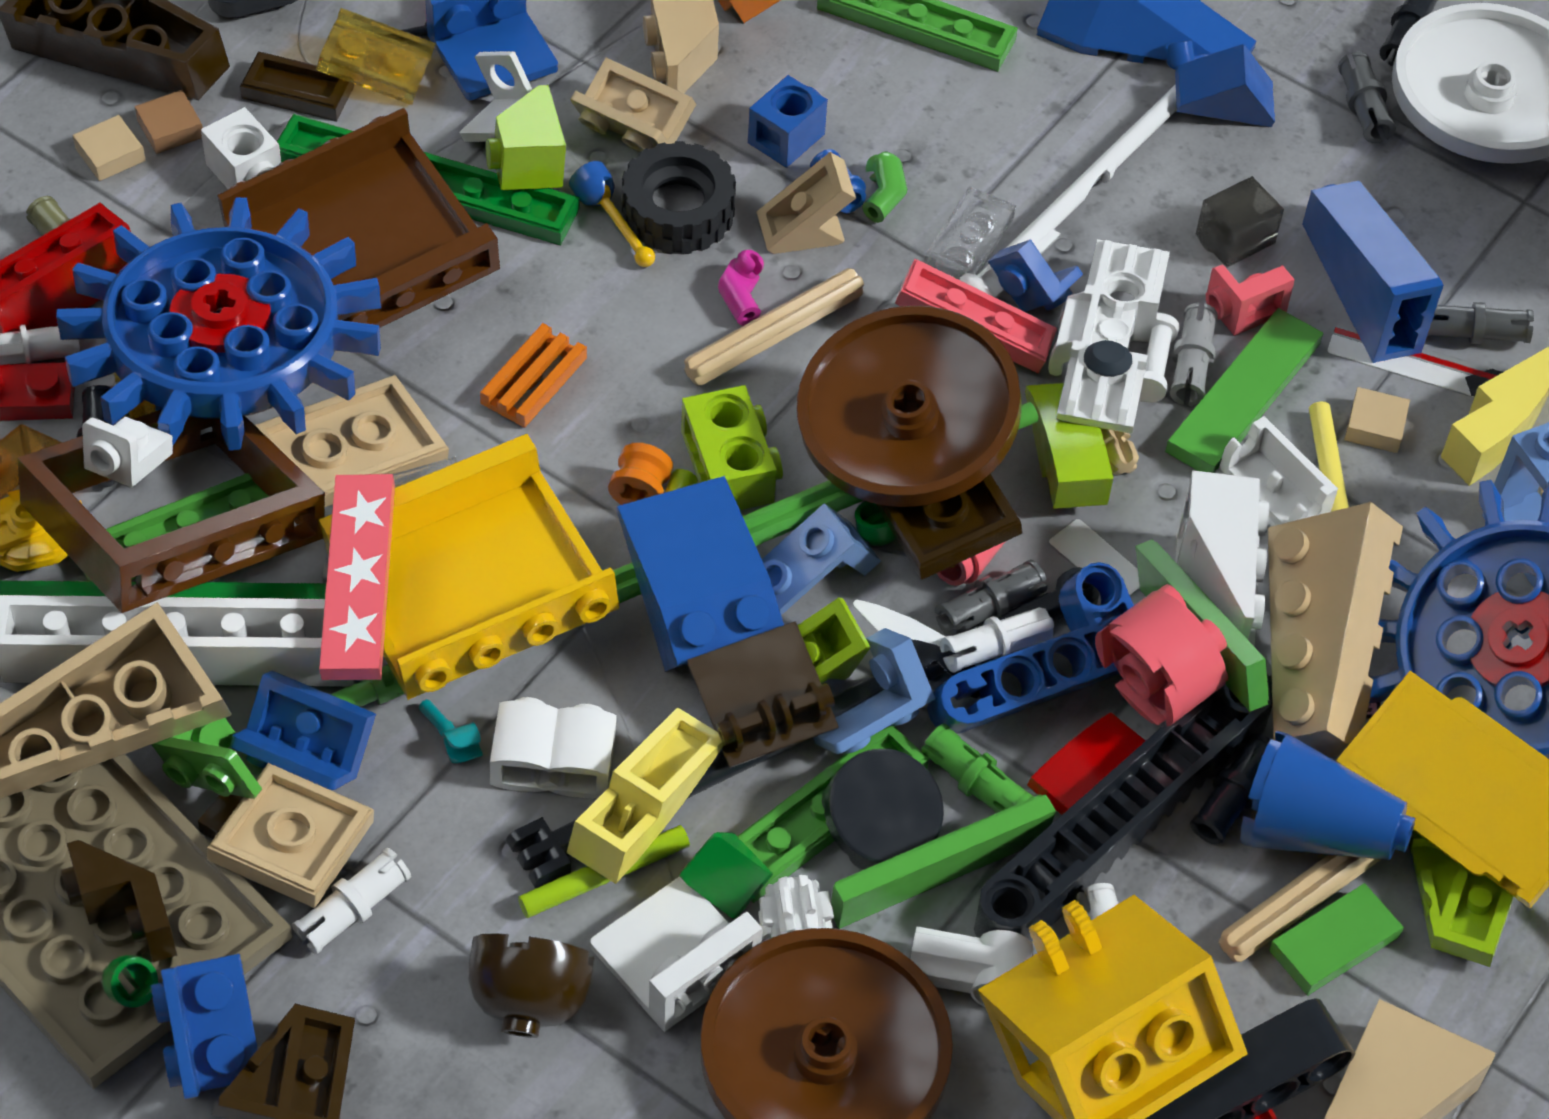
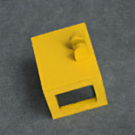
M1135 894L1093 920H1090L1087 911L1084 910L1079 902L1073 900L1062 907V912L1070 934L1058 940L1053 929L1046 922L1040 920L1029 927L1030 936L1033 939L1032 942L1037 954L978 989L1017 1084L1053 1119H1145L1248 1054L1212 956ZM1020 1041L1039 1060L1029 1065Z

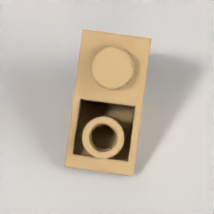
M651 0V15L643 16V32L646 46L654 45L655 51L651 52L653 79L658 82L663 81V84L685 93L718 59L719 22L713 0Z

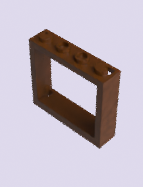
M162 409L134 418L133 420L140 421L159 430L158 418ZM188 416L183 431L173 445V454L165 461L216 444L245 474L248 473L252 480L269 497L127 548H123L72 494L112 480L84 468L83 436L17 458L20 504L121 613L324 539L319 519L325 517V492L246 416H243L245 431L241 449L230 451L222 435L220 419ZM212 427V431L201 435V430ZM136 576V584L131 586V578Z

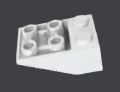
M1192 470L1176 534L1175 562L1254 646L1255 629H1261L1265 610V595L1257 594V582H1263L1266 570L1267 548L1259 547V536H1265L1269 503L1259 501V478Z

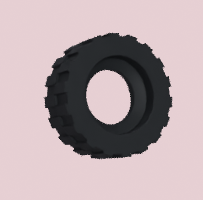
M675 141V143L666 144L665 142L656 144L654 148H646L639 152V156L635 159L632 158L628 163L627 171L623 172L621 213H623L624 220L637 238L644 242V246L652 250L656 248L662 250V253L672 254V252L692 254V251H703L710 248V245L714 242L718 243L724 238V233L727 230L730 231L733 225L736 196L735 175L731 174V166L727 161H723L718 153L705 149L703 145L696 143L694 145L685 144V141ZM667 185H688L702 191L704 201L700 207L692 210L672 211L657 206L653 201V194L655 190Z

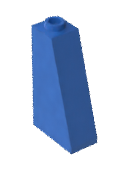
M1359 180L1338 185L1330 184L1311 190L1302 225L1371 361L1376 363L1422 353L1444 286L1440 277Z

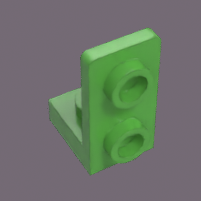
M226 718L151 744L164 761L162 765L164 773L181 787L190 788L194 786L213 790L215 793L225 797L231 794L255 799L262 791V787L234 750L228 749L233 734H236Z

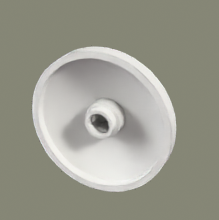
M1465 3L1434 11L1421 18L1406 32L1395 57L1392 70V85L1401 110L1420 132L1452 152L1485 162L1513 164L1549 157V21L1525 10L1506 5Z

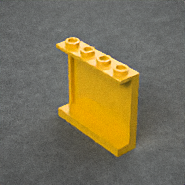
M528 434L519 436L395 488L383 656L408 700L426 692L437 691L453 680L479 669L490 668L506 657L532 646L543 645L557 635L585 623L596 622L608 613L619 609L614 571L611 567L602 571L541 473L537 448ZM332 514L319 519L328 556Z

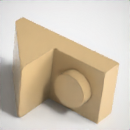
M829 152L756 211L766 248L769 252L778 254L835 246L844 242L837 213L856 199L844 159Z

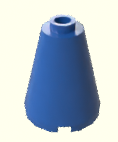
M1276 731L1275 740L1270 739L1266 746L1249 794V799L1253 800L1252 810L1257 811L1255 819L1243 817L1240 840L1243 845L1253 848L1390 860L1394 850L1406 851L1414 828L1415 818L1406 815L1407 802L1290 734Z

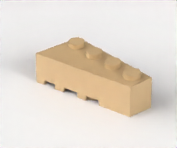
M158 602L0 703V799L232 715L223 698Z

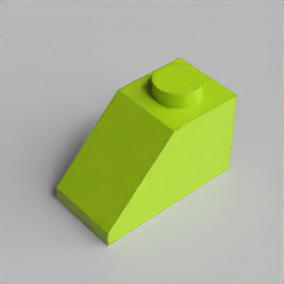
M538 85L496 116L495 137L487 138L486 140L487 167L489 170L496 169L501 190L563 188L566 143L549 85Z

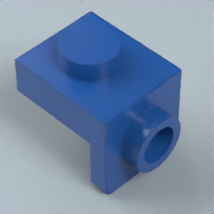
M1031 239L1000 250L988 261L998 276L1001 287L1011 295L1020 310L1024 312L1044 306L1047 311L1058 307L1067 300L1068 296L1073 294L1069 287L1083 275L1077 265L1054 273Z

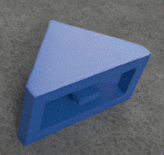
M1244 44L1180 64L1176 68L1177 112L1272 127L1275 123L1273 81Z

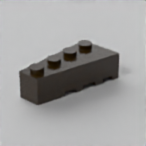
M7 0L0 7V20L10 45L14 50L169 93L183 90L186 97L199 101L230 67L219 28L168 0Z

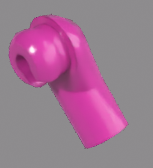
M743 250L738 254L737 258H733L718 282L720 295L737 323L741 326L759 318L761 310L753 299L751 292L759 281V273L764 269V261L753 250Z

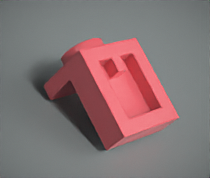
M1221 264L1212 268L1206 292V303L1217 311L1218 320L1221 319L1230 332L1236 336L1266 323L1278 308L1287 312L1295 279L1282 265L1263 274H1253L1243 282L1238 283L1227 268Z

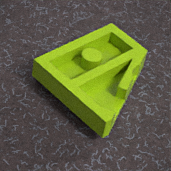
M1413 830L1409 844L1431 948L1490 967L1514 897L1485 875H1473Z

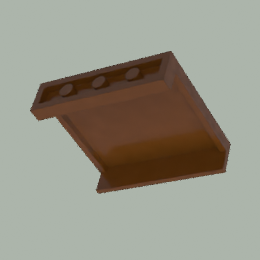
M405 108L399 109L387 116L377 117L369 124L342 137L332 138L321 147L295 159L285 160L276 168L248 181L238 182L229 190L217 195L224 227L229 226L230 210L235 198L240 197L247 198L251 215V229L273 235L279 232L298 208L308 212L310 236L301 248L311 255L347 237L355 243L356 266L334 277L331 281L333 285L377 278L380 287L381 308L338 316V320L379 325L381 328L500 269L498 238L487 223L480 227L476 226L411 135L408 112Z

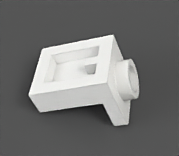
M124 417L114 426L95 418H90L82 425L84 468L131 488L173 454L172 435L128 417Z

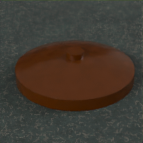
M900 306L876 311L860 317L838 330L825 341L814 354L803 373L797 395V418L802 440L810 459L822 475L833 485L858 499L884 506L914 507L929 505L955 497L971 489L992 473L1007 455L1016 438L1021 419L1022 401L1018 374L1008 351L996 336L983 325L960 313L943 308Z
M811 928L781 934L760 943L739 957L719 979L710 995L702 1020L700 1041L703 1076L716 1107L725 1119H930L936 1111L947 1086L953 1050L952 1029L947 1010L936 987L928 976L911 959L891 945L862 933L833 928Z

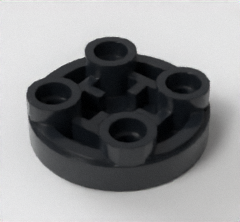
M872 749L857 754L834 774L829 785L822 793V805L830 834L842 851L849 856L850 861L860 869L865 870L937 839L942 828L944 806L942 795L935 779L919 761L897 750Z

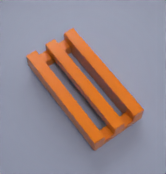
M542 323L480 391V403L525 428L587 359V346L579 342L575 346L569 344L568 336L560 332L556 337L552 335V327ZM559 355L564 357L518 409L513 407L527 390H531L542 378L541 375Z

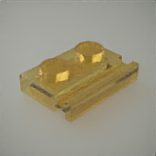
M340 8L337 20L333 24L319 56L316 70L412 105L432 58L436 43Z

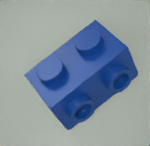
M272 670L262 675L247 728L233 734L230 747L247 754L246 760L257 767L265 768L270 763L324 788L336 790L357 778L376 713Z

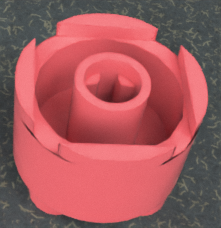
M1166 584L1157 591L1151 592L1109 623L1095 636L1097 654L1104 669L1114 663L1123 678L1115 684V687L1142 717L1155 725H1160L1165 720L1167 726L1172 725L1223 687L1226 681H1228V673L1220 653L1227 647L1224 635L1212 621L1204 619L1200 622L1187 608L1180 593L1171 585Z

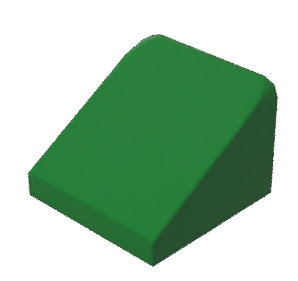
M716 832L710 836L679 876L689 887L729 917L736 919L773 876V873L735 833Z

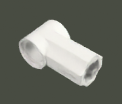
M916 927L910 959L928 976L935 987L971 993L972 999L984 1006L978 989L1032 957L1034 947L1027 937L1007 930L988 931L982 934L981 938Z

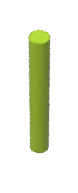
M678 825L660 833L625 875L689 847V838L684 828ZM586 866L518 896V902L523 914L528 919L611 881Z

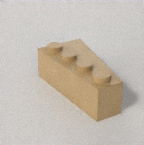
M1372 502L1268 527L1274 740L1275 732L1281 731L1290 734L1329 758L1340 756L1365 726L1373 679L1368 676L1374 649H1380L1383 627L1378 625L1383 596L1390 595L1394 572L1389 569L1393 546H1399L1403 526Z

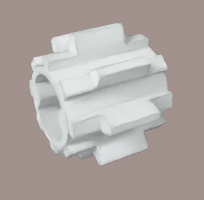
M806 875L778 878V881L774 884L767 885L765 897L759 899L760 911H758L760 926L763 928V939L773 938L797 930L832 928L831 919L834 918L830 892H820L819 882L816 879L811 881Z

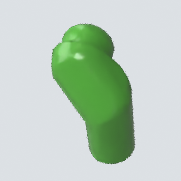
M887 151L871 156L866 163V172H874L869 178L877 182L878 189L867 199L862 209L866 217L877 223L882 222L905 197L908 190L901 160L896 155Z

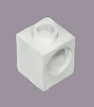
M245 107L201 129L206 165L228 190L236 183L248 181L276 168L281 163L279 144Z

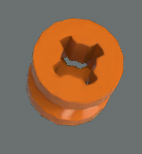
M630 443L625 445L618 458L620 469L611 476L608 491L611 497L620 505L664 493L662 485L667 483L673 472V462L670 456L663 450L646 443Z

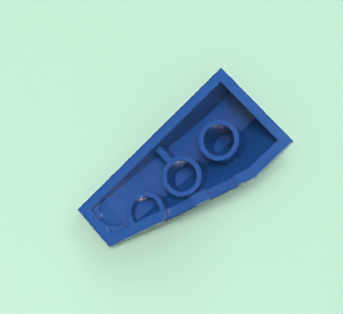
M1049 0L1036 34L1081 54L1097 56L1098 49L1125 53L1127 54V61L1143 63L1144 57L1166 60L1165 45L1174 42L1192 40L1194 56L1210 55L1240 44H1244L1252 53L1256 45L1255 39L1200 0Z

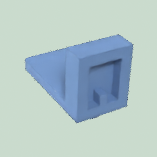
M825 503L762 558L770 577L781 615L836 566L841 569L848 564L865 576L881 562L868 543L857 532L854 525Z
M883 628L866 638L873 658L869 661L870 669L876 681L885 690L837 716L835 719L839 728L814 737L815 744L835 754L856 752L870 742V736L888 726H897L909 722L918 715L919 708L935 700L911 638L887 628Z

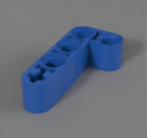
M1101 562L1090 563L1065 582L1060 589L1059 603L1069 627V633L959 672L933 691L935 700L929 702L927 706L929 718L934 726L938 727L945 723L956 734L963 733L1119 674L1114 663L1104 669L1095 646L1096 634L1134 606L1119 572L1109 564ZM1084 582L1092 584L1097 588L1101 596L1100 605L1092 604L1085 598L1082 591V584ZM1054 653L1061 654L1069 660L1073 670L1071 678L1062 676L1057 672L1053 664ZM1002 672L1011 673L1018 678L1022 688L1020 697L1013 696L1005 691L1001 682ZM978 691L980 693L981 699L967 709L964 707L954 708L951 704V698L953 697L956 700H961L974 695Z

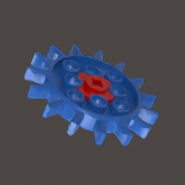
M235 198L229 213L230 221L228 227L201 230L194 229L192 217L182 203L172 204L171 230L173 237L151 247L122 225L113 230L116 253L127 262L118 274L78 262L72 269L76 293L104 301L103 308L57 309L56 318L60 340L105 339V343L65 356L69 381L75 387L116 373L121 381L100 397L104 420L113 425L146 400L162 408L158 418V428L160 431L172 435L173 445L183 431L189 416L204 419H220L222 435L229 451L239 450L242 446L245 431L243 416L264 412L272 408L277 411L282 421L297 435L306 430L304 406L297 395L310 384L314 383L348 401L356 394L354 371L331 360L335 351L379 356L381 350L379 325L338 320V316L381 308L378 279L373 278L333 285L331 279L356 266L355 243L347 237L311 255L301 248L310 236L308 212L299 208L279 232L273 235L251 229V215L247 198Z
M1491 479L1479 482L1478 502L1484 513V527L1475 529L1455 539L1448 532L1442 518L1425 506L1416 514L1425 537L1439 549V552L1426 563L1418 574L1404 568L1397 561L1390 560L1389 569L1394 572L1392 587L1406 592L1398 619L1386 620L1379 618L1378 625L1383 627L1381 643H1396L1398 669L1386 674L1370 677L1373 679L1369 703L1386 700L1409 671H1412L1446 697L1457 686H1470L1476 690V697L1473 702L1475 707L1549 759V481L1542 494L1541 510L1537 521H1505L1504 501ZM1518 573H1530L1537 578L1535 588L1529 594L1515 597L1506 592L1507 582L1512 576ZM1461 574L1475 576L1477 578V586L1469 596L1455 598L1448 595V585L1453 578ZM1466 629L1476 633V643L1470 651L1464 654H1453L1447 651V641L1454 632ZM1519 635L1523 639L1530 637L1532 645L1524 650L1519 645L1513 647L1510 641L1513 637ZM1517 685L1531 686L1536 690V696L1528 708L1516 711L1505 706V696L1511 688Z

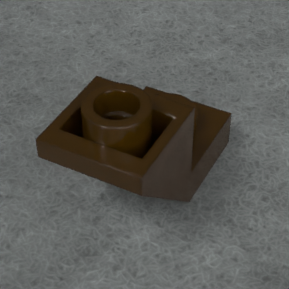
M81 840L67 843L73 866L62 869V877L70 905L83 902L89 925L126 914L134 943L147 940L153 962L177 956L170 923L155 873Z

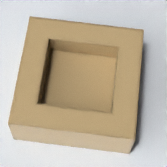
M120 115L73 134L75 149L99 181L146 161L143 146Z
M1357 387L1344 440L1398 453L1410 399Z

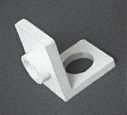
M514 51L479 52L475 56L494 100L459 132L464 142H486L487 138H494L496 116L532 90ZM496 64L505 67L511 73L515 86H509L499 79L494 68Z

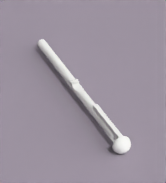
M1176 84L1007 247L1031 239L1041 254L1047 250L1061 234L1054 229L1084 201L1092 186L1100 179L1103 183H1107L1113 177L1115 170L1177 110ZM989 264L978 275L966 273L959 279L995 298L1005 291L999 283L998 276Z

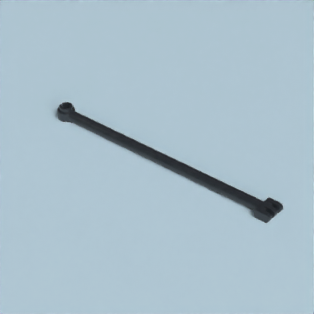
M1076 567L1062 573L1057 579L1054 590L1020 605L997 618L1002 620L1039 607L1046 609L1053 621L1063 618L1064 615L1059 603L1060 589L1068 579L1082 568ZM1084 582L1082 584V588L1085 589L1082 590L1083 595L1090 603L1097 605L1100 595L1099 591L1092 584ZM932 661L924 669L928 682L947 673L937 661ZM873 676L834 695L835 705L831 706L835 718L885 689L879 685ZM803 742L729 768L723 751L720 750L688 798ZM541 817L514 830L507 836L506 842L512 852H520L517 860L523 870L533 869L529 874V879L535 888L571 873V861L568 858L570 855L567 853L575 820L551 831L544 818Z

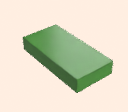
M1364 883L1274 939L1269 951L1305 994L1309 996L1398 939L1404 927Z

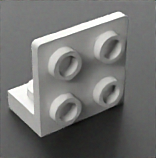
M679 876L591 938V950L665 1032L709 1000L713 989L727 969L743 954L762 943L763 928L747 911L731 923H728L707 899L689 887Z

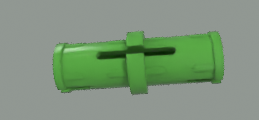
M945 723L938 726L925 741L926 745L921 748V752L942 767L951 777L959 782L958 789L968 797L973 794L995 811V813L1034 797L996 767L997 760L986 752L982 755L975 748L973 749Z

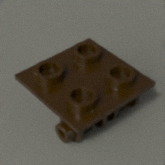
M796 621L687 660L713 729L718 732L724 745L722 751L729 768L839 728L831 706L835 705L832 691L827 683L821 684Z

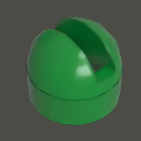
M864 501L858 505L855 510V522L860 536L873 546L881 547L890 544L896 537L876 504Z
M123 955L113 959L105 967L101 983L104 993L110 1000L125 1007L135 1008L146 1004L153 997L151 985L158 983V975L155 967L148 960L134 955ZM120 972L135 988L130 994H128L118 979Z

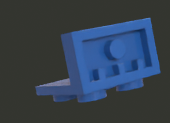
M425 0L428 37L467 100H474L492 94L475 59L479 52L514 51L528 81L558 71L557 59L527 13L526 0ZM496 64L494 68L499 79L509 86H515L511 73L505 67Z
M240 953L161 970L163 982L151 985L158 1024L170 1021L174 1045L163 1049L170 1088L182 1086L184 1098L189 1099L198 1097L201 1091L229 1086L258 1050Z

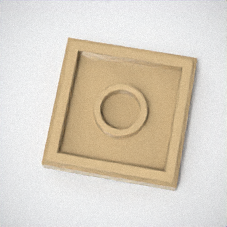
M268 763L256 779L262 787V791L255 799L242 798L207 847V860L315 908L372 825L374 809Z

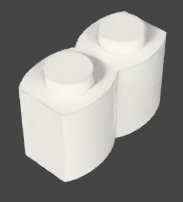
M531 697L499 702L490 758V784L518 792H543L549 790L553 793L569 797L599 798L609 788L617 715L604 711L602 708L592 704H578L574 707L557 709L546 705L539 699Z

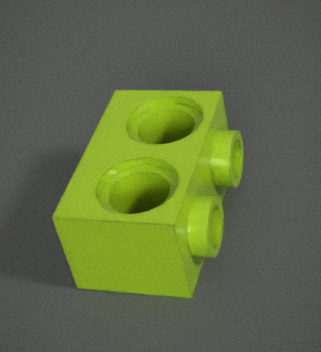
M746 385L682 398L681 433L699 483L725 476L740 510L774 503L776 480L783 478L782 462L778 449L776 447L768 448L765 439L767 436V423L764 411L760 404L753 406Z

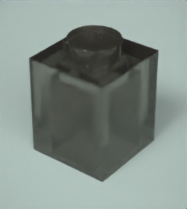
M1251 176L1203 200L1196 235L1207 251L1212 252L1226 267H1229L1276 243L1284 208Z

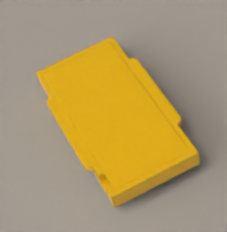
M1409 671L1336 761L1407 802L1406 815L1415 818L1413 828L1415 832L1473 875H1485L1531 909L1549 887V759L1466 699L1456 697L1451 700L1412 671Z

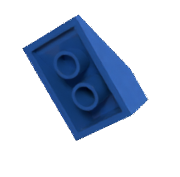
M725 476L616 507L665 672L688 665L687 660L784 625L770 577Z

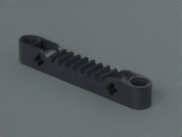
M1267 674L1269 700L1266 706L1249 712L1245 706L1236 703L1241 702L1224 685L1172 725L1167 726L1165 723L986 882L981 889L974 926L976 937L981 938L982 934L988 931L1007 930L1019 933L1032 942L1033 939L1030 936L1029 927L1040 920H1043V922H1046L1051 927L1063 916L1062 907L1073 900L1077 902V894L1079 892L1084 893V888L1093 885L1101 872L1106 874L1111 869L1115 859L1120 858L1122 860L1133 843L1138 845L1149 829L1153 832L1164 815L1169 817L1180 801L1184 804L1195 787L1199 790L1207 778H1214L1220 770L1228 767L1241 752L1251 734L1258 733L1262 735L1273 706L1271 677ZM1009 911L1017 915L1018 918H1003L996 912Z

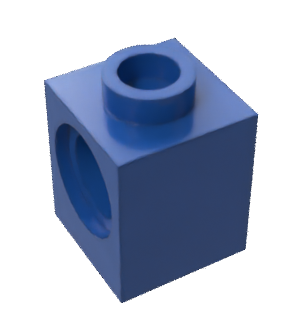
M787 75L749 108L748 144L787 168L825 135L828 99L820 95L814 88L806 86L790 75Z

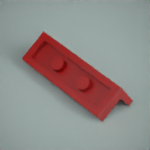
M98 203L1 259L0 333L20 331L19 325H25L26 330L58 326L56 318L57 309L88 308L100 301L76 293L72 269L78 262L118 274L127 262L116 253L113 230L122 225L131 232L129 225L102 203Z

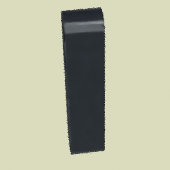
M1321 999L1306 1000L1241 1034L1248 1053L1246 1056L1145 1119H1254L1337 1074L1354 1059L1356 1053Z

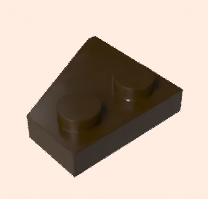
M295 1003L232 1083L222 1092L213 1105L211 1115L227 1119H339L355 1018Z

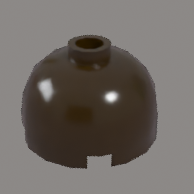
M492 933L474 936L469 958L468 981L473 998L482 1011L491 1017L503 1021L501 1032L513 1036L537 1038L540 1027L563 1024L574 1017L584 1004L591 984L595 960L594 956L589 957V951L567 943L529 936L528 943L512 942L509 944V947H507L509 934Z

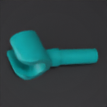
M429 699L423 700L420 703L419 710L443 737L447 755L452 763L458 764L483 756L482 749L479 746L481 736L474 722L455 728L453 723Z

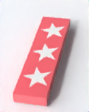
M393 474L335 475L319 666L322 680H381L395 493Z

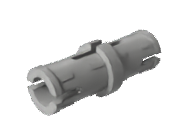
M1199 303L1190 304L1185 308L1182 335L1174 345L1173 361L1176 363L1173 384L1170 388V396L1175 402L1182 405L1184 404L1185 392L1188 387L1191 389L1189 406L1199 404L1204 398L1207 370L1214 364L1216 350L1212 344L1215 324L1218 320V313L1208 304H1204L1201 321L1197 320Z

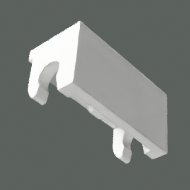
M1265 416L1253 422L1248 432V439L1243 445L1235 438L1228 442L1223 452L1220 467L1215 471V473L1260 479L1259 501L1269 503L1267 531L1268 527L1331 512L1338 490Z

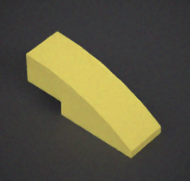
M1549 347L1478 386L1469 414L1452 424L1441 458L1469 486L1494 470L1503 461L1513 435L1532 429L1549 395Z
M677 707L613 771L609 788L575 820L567 853L617 884L680 809L724 746L718 732Z

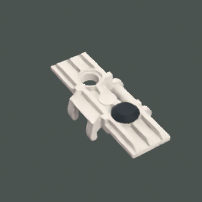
M1097 239L1085 291L1067 297L1058 322V339L1052 349L1048 370L1054 376L1060 375L1064 363L1069 361L1056 419L1132 434L1139 401L1158 402L1165 397L1167 381L1164 378L1170 344L1177 338L1179 323L1174 317L1158 312L1170 252ZM1117 291L1126 292L1134 296L1135 299L1132 301H1119L1112 298L1110 294ZM1132 341L1148 342L1147 354L1130 352L1128 350Z

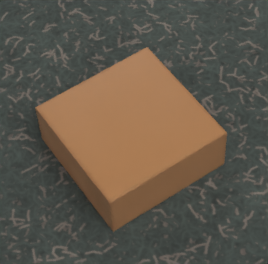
M183 90L135 106L137 121L156 154L202 138V123Z

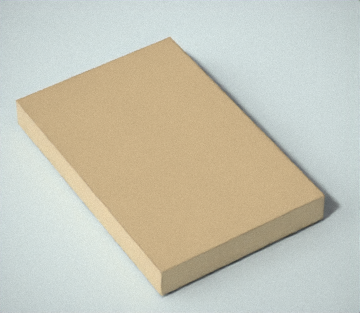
M396 375L355 389L356 394L349 401L337 395L304 407L306 430L297 435L282 421L280 416L255 426L325 492V507L333 505L335 475L393 474L394 481L447 462L449 448Z

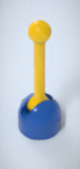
M592 161L577 169L569 180V187L585 205L602 206L635 251V262L641 267L651 266L655 261L654 251L642 245L610 200L614 193L615 184L606 166L601 161Z

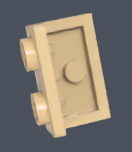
M607 57L585 95L575 91L570 99L580 114L578 120L582 124L600 134H605L609 129L622 135L621 140L637 152H641L646 148H654L656 144L664 142L666 144L675 143L696 106L692 97Z

